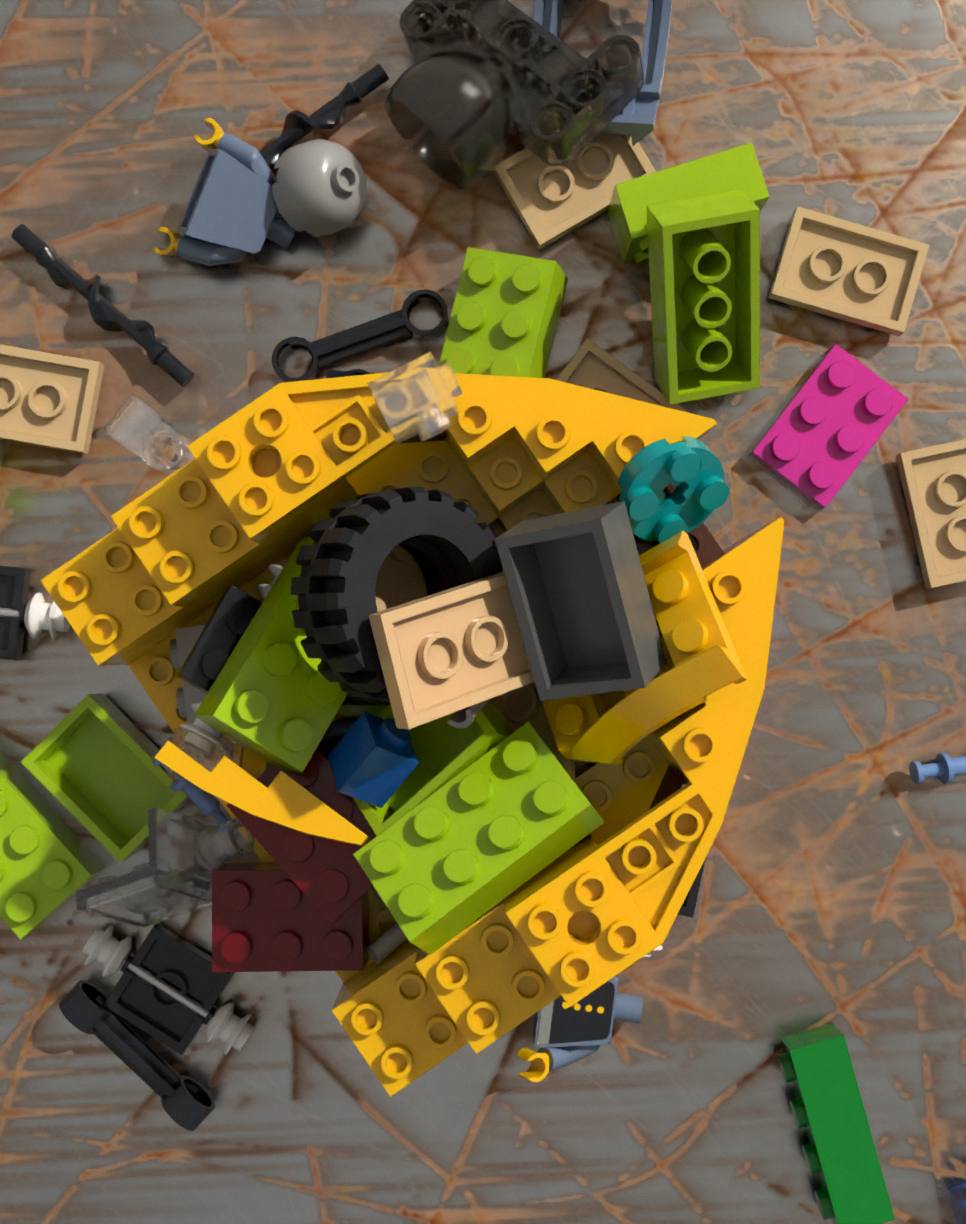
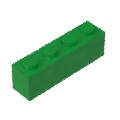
M829 1024L780 1038L784 1053L777 1055L778 1063L784 1081L786 1083H793L796 1099L790 1100V1106L798 1129L805 1127L809 1144L802 1145V1149L810 1173L818 1174L822 1189L815 1191V1197L822 1218L824 1220L831 1219L833 1224H882L895 1220L843 1033L834 1024Z

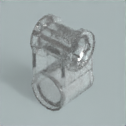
M131 393L103 428L109 436L124 448L139 456L149 466L167 475L173 474L195 459L187 448L191 443L167 424L158 412L133 393ZM167 445L171 446L172 451L175 453L171 461L167 459V455L163 452Z

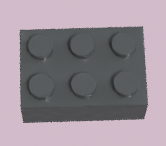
M625 501L523 520L495 538L540 701L645 688L667 664Z

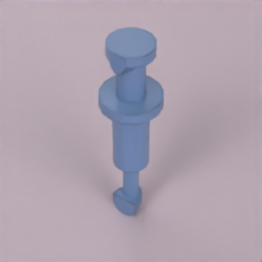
M939 753L936 756V763L922 765L919 761H912L909 766L911 779L914 784H922L924 778L938 776L943 784L952 783L954 776L966 775V756L950 758L947 753Z
M154 758L152 763L156 767L162 765L175 779L170 786L174 792L181 789L206 816L213 815L226 829L225 832L229 836H236L241 833L235 822H231L219 810L220 802L214 795L200 789Z

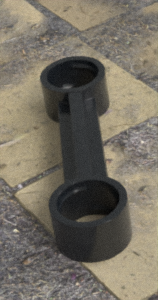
M418 290L406 298L402 309L313 342H309L301 337L286 338L279 342L273 351V368L283 382L314 380L319 375L320 368L410 335L421 341L434 340L443 334L448 324L446 303L434 291ZM421 301H431L437 304L442 310V320L430 330H420L414 327L409 320V313L415 304ZM296 347L306 349L312 356L310 370L298 378L286 376L282 369H280V361L284 353Z
M80 980L59 1002V1008L65 1018L80 1031L86 1034H94L161 1097L164 1110L178 1125L186 1130L194 1131L215 1109V1103L207 1090L191 1077L179 1075L113 1011L103 1006L108 997L98 987L88 981Z

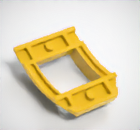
M683 530L639 555L653 612L675 667L654 678L645 688L635 690L607 712L600 694L542 701L558 750L565 758L616 766L624 762L623 755L639 741L672 719L707 701L706 696L731 683L738 685L747 680L711 589L702 572L688 534Z

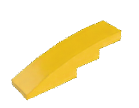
M167 741L154 757L200 789L258 818L309 836L361 847L366 845L370 839L366 834L282 771L279 772L267 788L225 755L212 772L170 741Z

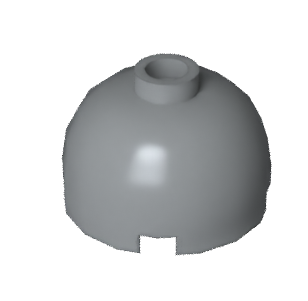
M324 139L310 140L286 149L277 159L274 169H279L277 172V183L272 184L273 197L279 213L291 228L298 232L305 230L309 234H314L312 237L320 238L348 227L361 213L367 196L366 177L360 162L354 154L341 144Z

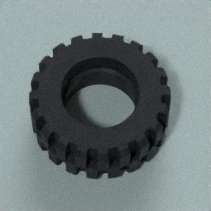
M405 487L358 495L355 500L343 501L330 510V518L319 519L310 530L309 537L314 542L312 545L301 546L295 561L297 565L302 566L300 577H293L291 580L290 595H298L299 610L291 612L295 628H304L307 638L301 640V645L307 657L322 660L317 666L318 671L329 682H340L342 691L355 697H368L369 700L390 702L368 615L378 612L375 598L378 573L385 558L397 545L410 553L421 568L426 582L427 596L503 572L498 550H495L492 544L496 538L486 522H475L478 514L464 501L454 503L455 499L451 494L438 489L426 491L423 487Z

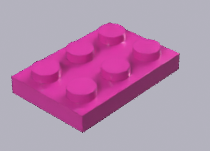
M835 344L749 455L820 509H824L908 401V398Z

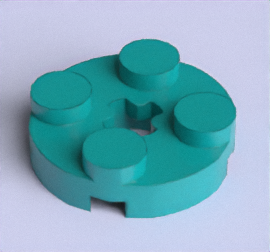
M682 436L686 442L669 444L666 439L655 441L640 450L624 467L618 480V484L622 488L619 500L620 502L625 501L633 534L647 541H658L660 544L682 530L688 534L703 523L714 509L723 505L727 500L729 487L724 482L722 464L702 441ZM669 484L677 487L671 494L665 496L663 492L665 487Z

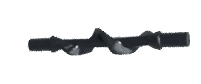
M377 64L352 83L348 82L338 96L310 116L298 110L291 111L285 118L281 136L259 151L269 168L274 169L277 159L286 149L311 131L335 129L342 124L347 107L360 104L362 98L389 80L382 66Z
M21 224L15 228L11 236L12 239L30 253L39 265L47 269L49 277L57 286L75 288L88 300L90 314L98 326L106 331H125L146 350L147 356L153 365H158L182 387L190 383L195 375L194 372L170 352V347L157 341L153 325L146 320L128 319L98 293L101 281L99 275L96 274L91 279H83L59 258L53 246L47 245L28 227Z

